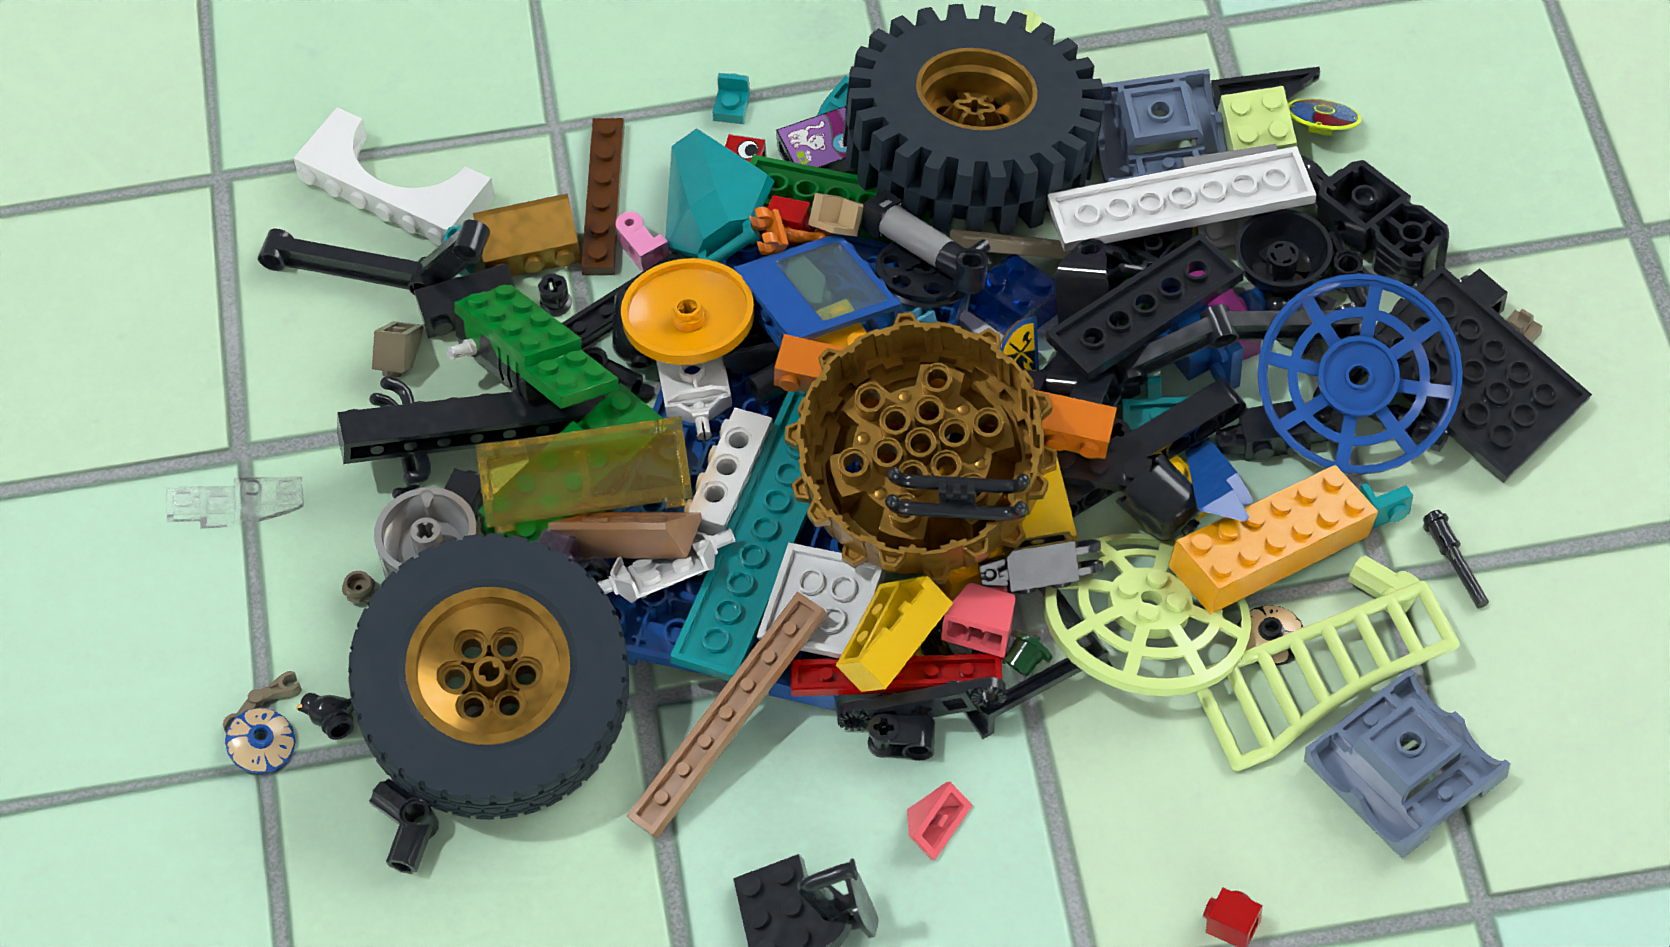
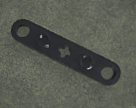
M983 677L961 682L949 681L944 685L895 694L883 693L878 697L840 705L837 708V722L845 730L851 728V731H854V728H856L857 731H861V728L864 730L868 727L872 717L882 713L894 715L922 714L934 718L977 710V706L984 705V707H987L990 704V707H994V704L998 706L1006 700V684L999 678Z

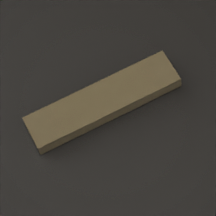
M957 229L951 230L950 239L965 248H970L980 240L985 239L990 244V250L987 252L1064 259L1072 251H1064L1061 241L1056 239Z

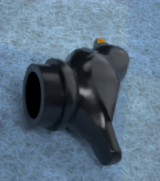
M307 693L296 707L298 711L309 715L310 720L315 725L320 726L322 731L332 740L345 738L353 731L354 725L351 713L354 711L351 698L348 699L335 695L319 696L315 693Z

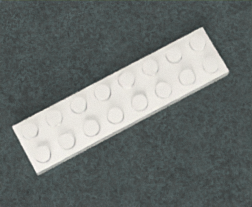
M1295 146L1048 194L1047 204L1063 250L1069 251L1087 239H1098L1105 244L1315 203L1316 193L1299 150Z

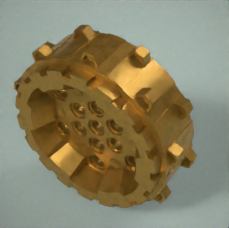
M912 312L898 314L893 326L870 331L856 338L852 344L843 350L837 351L827 348L818 357L822 371L817 379L813 380L805 398H802L797 409L801 419L786 426L785 443L799 451L800 456L798 460L802 475L792 483L796 502L810 503L807 516L814 526H823L833 539L836 538L843 545V562L853 568L870 562L881 567L883 570L905 575H908V573L923 574L938 585L946 583L950 570L972 566L989 557V554L1000 546L1016 549L1026 539L1021 524L1026 516L1030 515L1036 500L1044 499L1049 486L1048 481L1043 475L1056 470L1057 451L1044 445V429H1042V421L1052 413V404L1048 394L1032 390L1034 380L1025 370L1022 371L1010 356L1008 357L1000 350V334L990 328L974 334L961 329L960 326L936 321L935 323L920 322ZM936 378L946 381V384L941 388H933L929 385ZM869 398H875L880 401L874 408H866L862 405ZM928 410L938 413V417L931 421L922 419L921 415ZM895 420L905 423L904 427L897 431L891 430L887 426ZM985 423H993L998 427L992 433H985L979 429ZM957 432L964 436L962 441L958 443H951L946 440L947 436L951 433ZM922 442L931 446L924 453H917L913 450L916 444ZM891 452L897 457L891 463H884L879 460L880 456ZM853 462L863 465V468L857 473H850L845 469ZM944 465H952L956 470L953 474L948 475L949 477L1007 480L1016 479L1020 474H1026L1030 478V485L1026 490L1014 494L981 493L976 498V505L1010 507L1015 506L1019 501H1023L1028 505V512L1025 517L1013 521L911 516L906 519L900 518L885 505V499L888 495L894 494L900 500L910 502L940 503L939 490L899 487L890 482L887 472L891 467H896L906 474L945 476L938 472L939 468Z

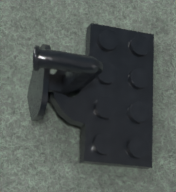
M800 854L733 878L748 947H840L849 936L850 930L861 929L869 939L876 935L879 921L878 915L861 876L857 872L854 858H851L850 862L839 864L808 876L805 861ZM845 881L848 893L843 895L831 885Z

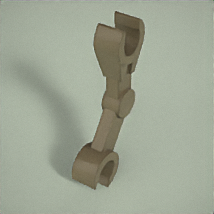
M284 672L270 683L269 686L260 690L254 689L250 691L248 699L239 711L228 715L224 719L223 728L225 733H227V728L234 718L246 710L261 707L265 702L272 699L292 698L299 695L302 691L300 683L286 687L287 683L297 680L295 672Z

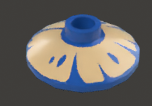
M256 708L246 710L234 718L227 728L225 745L228 756L236 766L246 772L265 774L276 771L288 762L294 752L296 739L293 727L283 715L274 710ZM257 732H264L267 738L257 740L254 735Z

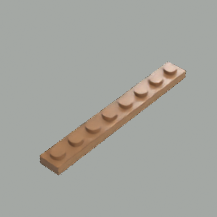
M796 592L627 814V817L656 839L660 836L826 617L827 613L822 607Z

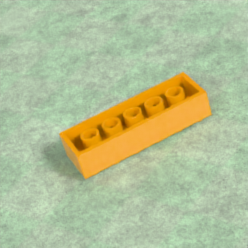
M1334 465L1245 507L1250 517L1245 521L1224 517L1176 540L1168 566L1203 607L1212 614L1367 538L1378 510L1343 472Z

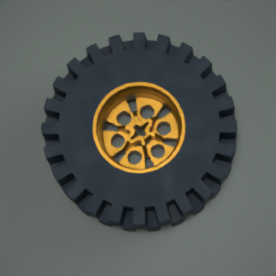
M949 4L946 20L940 21L933 8L927 7L918 10L916 25H913L906 17L901 15L891 20L889 34L879 28L875 30L869 37L868 48L860 46L855 54L854 66H851L849 71L843 147H847L846 162L849 169L858 168L857 182L864 190L877 187V194L886 189L898 198L903 199V209L919 219L926 210L934 213L933 228L940 232L948 233L952 218L965 220V230L982 232L984 220H993L998 234L1003 235L1014 233L1017 215L1030 229L1043 225L1046 210L1050 212L1047 204L1048 194L1085 187L1086 180L1090 181L1104 111V101H1102L1103 84L1100 78L1093 79L1094 64L1089 57L1077 59L1078 45L1070 38L1053 45L1055 28L1042 22L1030 33L1025 30L1027 15L1013 11L1006 24L994 21L996 7L981 5L979 18L967 19L963 4Z

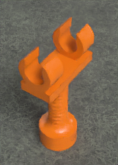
M758 207L754 209L757 218L749 216L752 227L755 230L766 229L767 231L762 234L764 243L757 241L759 252L762 255L782 252L789 245L788 242L806 244L834 234L816 228L814 232L784 228L779 210L777 209L770 211L766 207ZM834 245L815 252L830 254L834 249Z

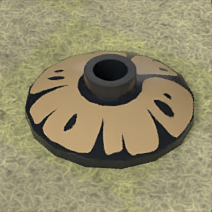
M1265 605L1255 607L1249 611L1251 630L1246 650L1303 628L1302 622L1293 612L1280 606ZM1242 618L1237 624L1239 627H1241ZM1266 628H1274L1276 631L1270 632ZM1291 648L1271 655L1276 666L1287 664L1295 659Z

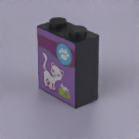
M846 106L776 129L777 149L784 161L858 175V168L849 169L846 162L847 147H843Z

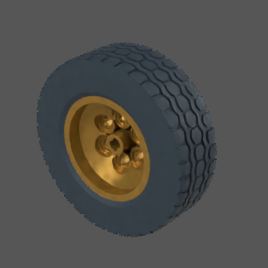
M476 534L463 536V540L458 541L457 538L441 542L439 547L435 548L433 545L419 552L417 558L414 559L412 556L398 567L399 571L397 573L393 571L381 583V590L377 588L368 601V608H364L357 623L358 629L354 631L350 647L352 651L349 654L348 681L352 705L365 742L380 767L403 790L405 789L414 797L425 799L430 807L445 813L450 811L452 815L465 818L476 816V819L494 820V817L500 816V819L518 817L517 813L522 812L524 815L540 811L541 806L546 805V807H549L561 801L563 795L569 796L582 786V781H587L599 768L598 765L604 762L612 750V745L615 744L621 731V724L624 722L628 706L629 665L626 641L619 617L616 615V611L608 596L604 595L603 589L593 577H589V573L575 561L571 563L570 557L556 549L551 551L548 545L535 540L530 543L527 538L514 535L505 538L504 534H486V537ZM505 645H512L517 648L516 653L510 657L501 656L499 650ZM470 647H477L482 650L481 654L474 659L466 658L463 655ZM525 673H531L536 677L535 681L530 685H522L518 683L517 679ZM489 676H495V680L493 681H486V678ZM454 677H461L465 680L464 685L458 689L447 687L448 681ZM508 703H514L519 707L518 712L512 716H506L500 711ZM473 705L484 708L483 713L476 718L468 717L465 714L466 710Z

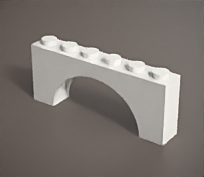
M338 107L293 158L297 175L305 184H313L324 189L329 195L343 198L356 208H364L376 214L384 221L394 222L402 226L407 232L417 233L437 246L443 243L448 227L462 225L466 220H474L473 213L485 211L495 198L491 178L466 166L455 176L442 183L421 188L398 187L374 178L358 162L361 147L367 140L363 119Z

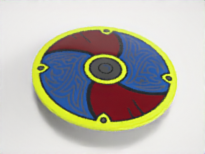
M1307 98L1294 100L1288 104L1291 118L1308 125V132L1332 136L1334 130L1351 129L1361 123V115L1356 110L1335 101Z

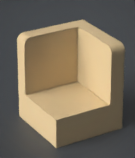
M815 193L808 225L834 234L857 236L863 204L840 196Z

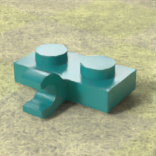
M1148 376L1149 379L1146 383L1147 398L1122 399V419L1129 425L1131 432L1189 396L1162 398L1161 376Z

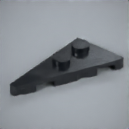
M1318 66L1211 80V90L1216 111H1218L1221 96L1284 86L1286 99H1289L1319 80L1320 68Z

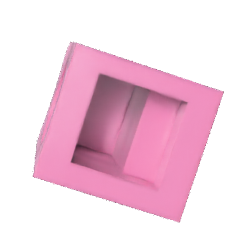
M625 212L618 216L616 228L619 244L641 272L670 255L668 241L662 234L653 237L644 227L643 219L638 213Z

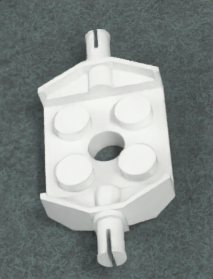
M721 357L691 365H675L657 361L666 416L695 423L699 440H704L702 429L705 430L706 440L711 438L712 433L709 420L732 406L726 368ZM690 366H697L701 369L693 375L684 372Z
M730 528L713 536L697 532L687 559L640 558L633 565L625 567L620 556L610 572L611 576H608L606 580L598 582V584L603 589L604 595L614 591L615 595L620 594L632 603L639 598L643 599L648 594L695 575L699 576L705 571L713 570L715 555L718 554L717 549L736 542Z

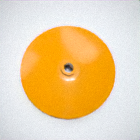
M697 258L665 262L644 272L627 289L621 305L623 329L630 343L639 352L651 359L675 365L708 362L732 351L748 335L754 321L753 295L742 276L724 264Z

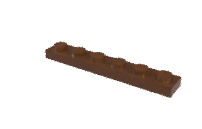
M593 118L581 263L582 275H614L616 219L619 216L625 131L624 118Z

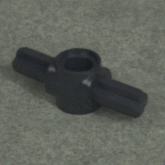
M1334 230L1329 231L1333 246L1329 265L1332 277L1358 273L1365 274L1362 256L1355 251L1347 249L1340 233ZM1356 286L1336 289L1342 293H1347L1351 303H1358L1360 307L1366 306L1368 296L1366 287Z

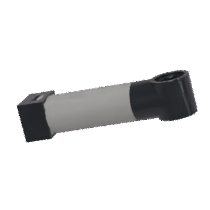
M886 189L864 203L861 229L877 239L885 235L952 278L954 287L962 293L977 294L985 288L988 267L986 252L990 250V244L987 240L982 239L970 248L961 246L903 209L902 199Z

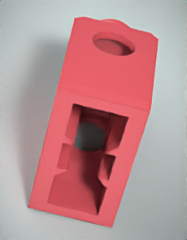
M975 583L967 584L944 614L941 640L1005 658L1016 597L1007 592L1006 586L986 587Z

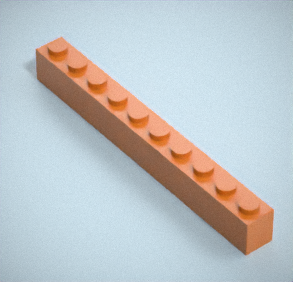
M784 334L774 368V385L790 392L801 391L807 393L813 380L815 381L822 371L818 357L827 348L839 351L843 350L844 347ZM936 378L929 385L933 388H941L946 384V381ZM1034 390V392L1048 394L1052 404V413L1042 421L1044 445L1053 450L1055 449V451L1067 450L1080 453L1086 458H1106L1116 407ZM869 398L862 405L874 408L880 401L875 398ZM933 410L925 411L921 415V418L926 421L934 420L938 417V413ZM985 423L979 429L985 433H992L998 427L993 423Z

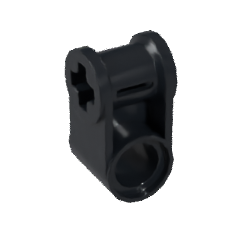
M882 713L875 715L869 721L867 744L870 752L876 757L909 758L911 760H926L933 757L935 720L932 717L922 714L894 715ZM883 722L886 723V728H882ZM881 743L885 744L884 749L881 748Z

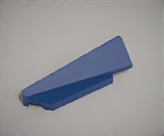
M1208 437L1186 451V457L1198 510L1240 521L1249 519L1250 517L1244 506L1254 500L1238 472Z

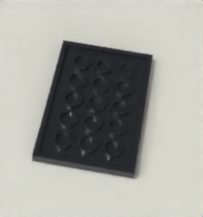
M1440 265L1415 290L1430 300L1445 317L1455 335L1461 353L1463 371L1461 394L1456 411L1446 431H1448V435L1505 483L1590 399L1592 394L1444 266ZM1406 299L1389 313L1405 323L1413 332L1430 321L1423 311ZM1382 322L1375 326L1373 338L1385 344L1389 349L1404 339L1392 327ZM1439 332L1421 343L1429 361L1430 383L1450 385L1451 370L1449 356L1444 341ZM1413 350L1397 360L1400 378L1419 381L1418 363ZM1401 393L1411 403H1414L1417 395ZM1427 397L1421 411L1437 424L1445 410L1448 399Z

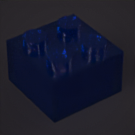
M1011 254L987 272L985 288L977 294L970 295L967 311L1003 335L1017 321L1037 316V329H1039L1057 315L1055 279L1019 255Z

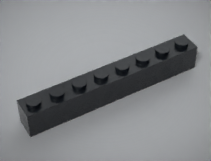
M515 391L496 394L484 393L479 396L462 398L451 397L445 400L428 402L417 401L411 404L394 406L384 405L368 409H350L337 412V436L343 464L554 439L572 421L578 424L605 396L601 395L562 409L546 396L528 402L523 398L522 394L519 395Z

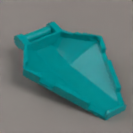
M699 129L693 130L671 147L665 235L669 251L691 258L695 257L697 259L722 263L749 243L755 244L761 240L760 232L752 227L749 216L757 218L754 209L764 206L774 180L768 174Z

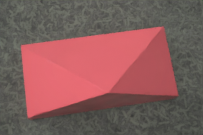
M945 782L907 809L909 837L931 860H936L972 807V804L951 782Z

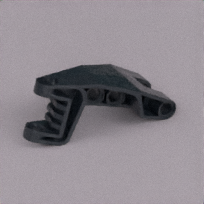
M1087 239L1080 242L1058 265L1055 274L1058 324L1110 291L1107 256L1103 241ZM1116 320L1111 322V324L1116 326ZM1088 337L1085 339L1086 342L1091 344L1102 340L1099 337ZM1056 352L1054 358L1042 370L1022 369L1034 380L1032 388L1034 390L1116 407L1121 399V388L1113 366L1092 380L1087 381L1066 359Z

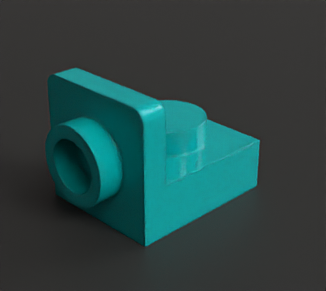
M719 73L717 78L718 93L712 112L713 121L744 124L751 97L749 77L735 73Z

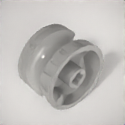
M434 487L410 490L393 499L380 513L374 528L375 545L385 579L393 571L397 573L399 571L398 567L412 556L414 559L417 558L419 552L433 545L436 548L440 546L441 542L457 538L458 541L463 540V536L479 534L475 516L470 505L454 492Z

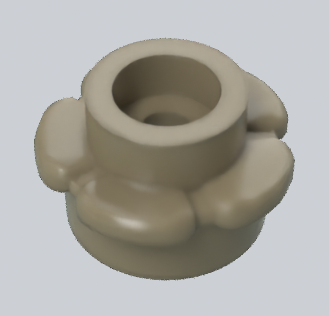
M353 571L345 577L342 593L347 596V600L353 603L369 600L375 592L373 588L375 581L364 571Z

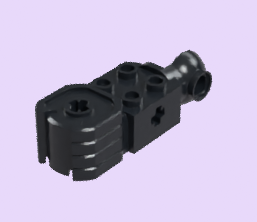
M1301 156L1316 193L1314 203L1317 205L1316 219L1331 231L1334 230L1340 233L1342 239L1362 255L1372 250L1371 263L1376 274L1400 281L1412 288L1419 278L1424 279L1432 270H1436L1440 265L1445 267L1449 243L1448 225L1424 206L1412 204L1410 202L1411 195L1365 160L1351 162L1329 177L1317 163L1305 156Z

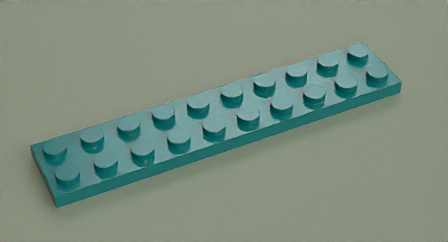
M788 391L728 525L727 530L729 528L732 530L736 542L718 548V554L715 555L714 569L707 572L671 652V664L729 681L749 655L758 634L788 543L797 544L808 518L807 510L810 503L796 502L792 483L802 475L798 460L800 459L799 451L785 443L786 426L801 419L797 409L802 398H805L806 392Z

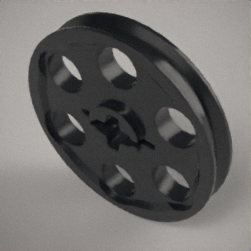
M896 242L885 246L877 256L875 275L883 279L894 297L897 296L904 305L917 308H937L955 303L966 295L954 287L953 280L949 276L913 253H910ZM888 263H896V264H899L900 266H899V267H889V266H886V264H888ZM905 283L909 286L901 288L894 286V284ZM927 290H938V291H940V293H938V294H930V293H927L926 291H927Z

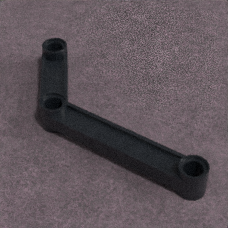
M466 220L456 233L427 257H421L418 261L296 239L287 231L274 228L266 236L258 254V261L263 267L272 271H281L286 266L408 289L415 296L414 290L450 280L471 263L479 262L490 236V229L480 221Z
M1352 302L1341 305L1335 310H1322V312L1326 315L1336 310L1360 307V305ZM1225 304L1211 306L1201 312V320L1139 348L1113 365L1119 386L1123 390L1140 387L1148 381L1147 374L1208 346L1217 349L1229 346L1236 341L1264 340L1271 323L1280 311H1230L1229 307ZM1296 310L1282 326L1275 340H1298L1304 331L1313 324L1306 311ZM1363 318L1344 319L1332 323L1331 326L1340 339L1360 336ZM1318 332L1312 339H1323V338H1322V336L1320 335V333Z

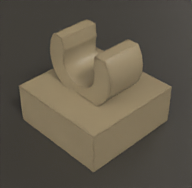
M1521 309L1520 312L1514 310L1506 319L1532 343L1541 335L1543 326L1533 320L1534 315L1524 309Z

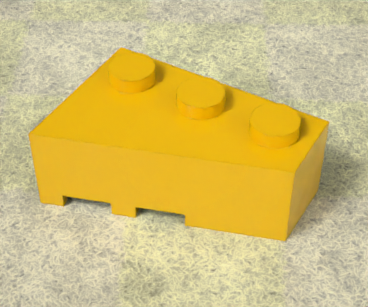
M928 576L879 584L836 666L861 692L886 689L948 611L953 602Z

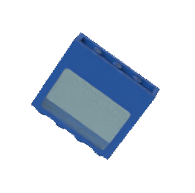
M833 234L734 267V270L742 276L752 292L755 319L779 349L784 334L810 340L878 316H882L889 326H893L897 315L903 313L900 299L891 294L883 279L878 278L873 273L869 263L861 259L856 253L854 246L848 243L841 234Z

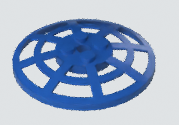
M1360 273L1339 275L1319 281L1302 290L1287 302L1274 318L1264 337L1259 354L1257 373L1259 395L1265 414L1283 441L1301 457L1322 468L1327 469L1336 465L1343 473L1357 475L1382 473L1399 468L1418 458L1433 446L1446 430L1456 411L1461 394L1463 375L1461 353L1455 335L1445 317L1430 300L1400 281L1380 275ZM1369 287L1365 307L1343 308L1324 315L1314 299L1325 292L1339 288ZM1382 291L1392 292L1410 301L1423 311L1430 321L1413 332L1398 318L1379 310ZM1303 306L1313 324L1299 337L1291 356L1272 352L1273 343L1282 326L1297 309ZM1363 318L1360 336H1350L1340 340L1331 326L1332 323L1344 319ZM1376 321L1392 327L1404 339L1389 349L1385 344L1373 338ZM1319 332L1329 347L1321 362L1317 363L1301 359L1307 344ZM1437 332L1441 335L1449 356L1451 370L1450 385L1430 383L1429 361L1421 343ZM1413 350L1418 363L1419 381L1400 378L1397 360ZM1268 365L1288 370L1289 393L1296 410L1279 419L1274 410L1269 394ZM1355 368L1364 369L1368 374V381L1363 385L1353 384L1349 379L1350 371ZM1298 372L1318 377V386L1321 394L1306 404L1303 402L1300 394ZM1396 392L1417 395L1411 409L1398 422L1387 407L1393 400ZM1426 398L1448 399L1445 410L1437 425L1421 443L1416 445L1405 429L1418 417L1426 402ZM1329 405L1335 411L1344 415L1341 433L1325 427L1313 415ZM1376 414L1387 429L1374 435L1354 436L1358 417H1368ZM1305 421L1319 435L1339 443L1336 461L1324 459L1309 451L1296 441L1288 430ZM1392 438L1405 453L1395 459L1379 464H1349L1352 446H1370Z

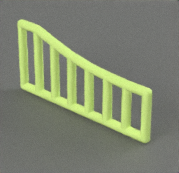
M1419 581L1246 650L1235 669L1227 675L1261 746L1241 755L1210 688L1196 691V694L1232 769L1241 771L1274 758L1307 729L1356 695L1410 668L1456 650L1459 647V640L1429 584L1426 581ZM1416 597H1420L1442 639L1426 647H1422L1400 605ZM1386 609L1409 651V654L1392 662L1368 618ZM1354 622L1378 666L1377 669L1362 677H1359L1336 632V629ZM1323 635L1347 683L1346 686L1332 695H1329L1304 645V642ZM1291 648L1318 703L1302 717L1271 655ZM1256 661L1259 662L1290 725L1274 740L1239 668ZM1219 662L1206 666V670L1215 666Z

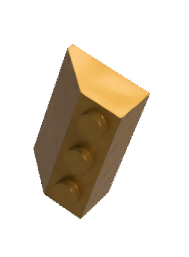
M568 193L473 213L474 220L484 223L490 229V236L482 253L485 269L507 263L511 275L517 276L582 262Z

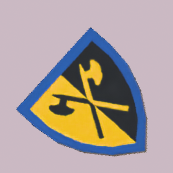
M1037 316L1017 321L1007 330L1000 342V350L1008 357L1010 356L1021 369L1039 370Z

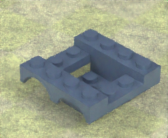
M1209 69L1103 84L1102 101H1104V111L1097 144V154L1104 183L1182 168L1181 161L1183 158L1227 151L1221 112H1217L1214 105ZM1156 110H1163L1168 114L1166 116L1159 117L1155 116L1153 112ZM1189 138L1192 145L1189 147L1134 154L1135 146Z
M1411 668L1309 744L1305 749L1304 762L1402 859L1428 840L1430 832L1474 797L1479 795L1482 798L1508 777L1510 763L1506 759L1503 761L1496 760L1479 747L1470 735L1465 720L1456 711L1453 713L1446 712L1429 699L1419 685L1416 673ZM1405 739H1412L1420 747L1417 750L1408 751L1401 746L1400 742ZM1445 764L1449 766L1448 769L1407 799V795L1411 790Z

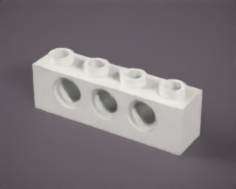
M734 408L730 419L723 421L720 430V441L717 446H712L708 456L709 465L706 472L699 474L696 482V494L693 500L688 499L684 508V512H701L702 519L697 532L713 536L727 530L773 427V419L771 417Z

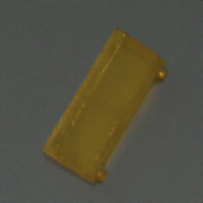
M681 416L509 440L502 443L475 445L487 527L495 526V533L516 530L515 523L658 502H665L666 508L685 506L686 498H693Z

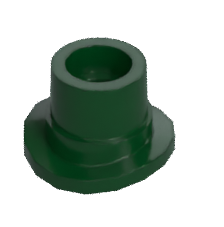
M1012 630L1010 635L1015 640L1003 659L1012 669L1028 677L1042 660L1047 663L1052 660V654L1039 642L1041 639L1039 636L1034 635V637H1031L1022 632Z

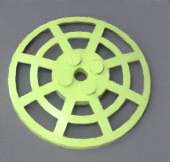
M1134 533L1114 534L1096 538L1101 541V550L1097 552L1103 555L1098 560H1102L1104 566L1112 563L1121 574L1113 582L1093 579L1097 573H1092L1079 577L1080 581L1071 582V585L1068 587L1058 588L1078 589V605L1084 621L1068 630L1063 624L1057 608V588L1046 586L1043 602L1045 620L1049 632L1060 650L1087 674L1105 684L1124 691L1152 696H1174L1204 690L1220 682L1235 669L1241 661L1250 639L1251 619L1245 598L1237 601L1242 617L1241 627L1222 618V609L1210 614L1207 610L1193 605L1190 590L1180 579L1166 572L1176 543L1174 540L1163 541L1155 538L1153 535ZM1137 544L1159 547L1157 551L1134 548L1116 551L1110 545ZM1139 556L1156 559L1153 568H1134L1125 558ZM1089 591L1109 594L1108 608L1095 614L1090 603ZM1143 600H1152L1158 605L1154 606L1151 603H1144ZM1190 617L1209 624L1205 631L1192 641H1190L1183 630ZM1115 620L1123 629L1134 634L1132 642L1114 634L1105 625ZM1218 630L1237 639L1235 646L1229 654L1215 666L1206 670L1197 652L1213 640ZM1094 631L1098 637L1109 645L1128 653L1124 670L1111 667L1095 658L1077 643V640ZM1172 637L1177 645L1166 648L1145 646L1147 638L1162 639ZM1184 657L1193 675L1176 678H1152L1137 675L1142 658L1168 660Z

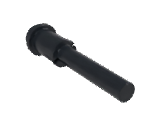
M1441 510L1429 512L1423 518V529L1426 532H1430L1439 548V552L1442 555H1447L1476 608L1486 606L1489 600L1459 550L1461 543L1457 540L1448 524V515L1442 513Z

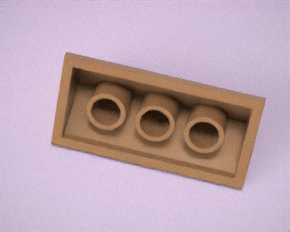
M589 512L549 522L548 529L570 558L590 556L618 558L621 556V558L687 559L702 518L701 512Z

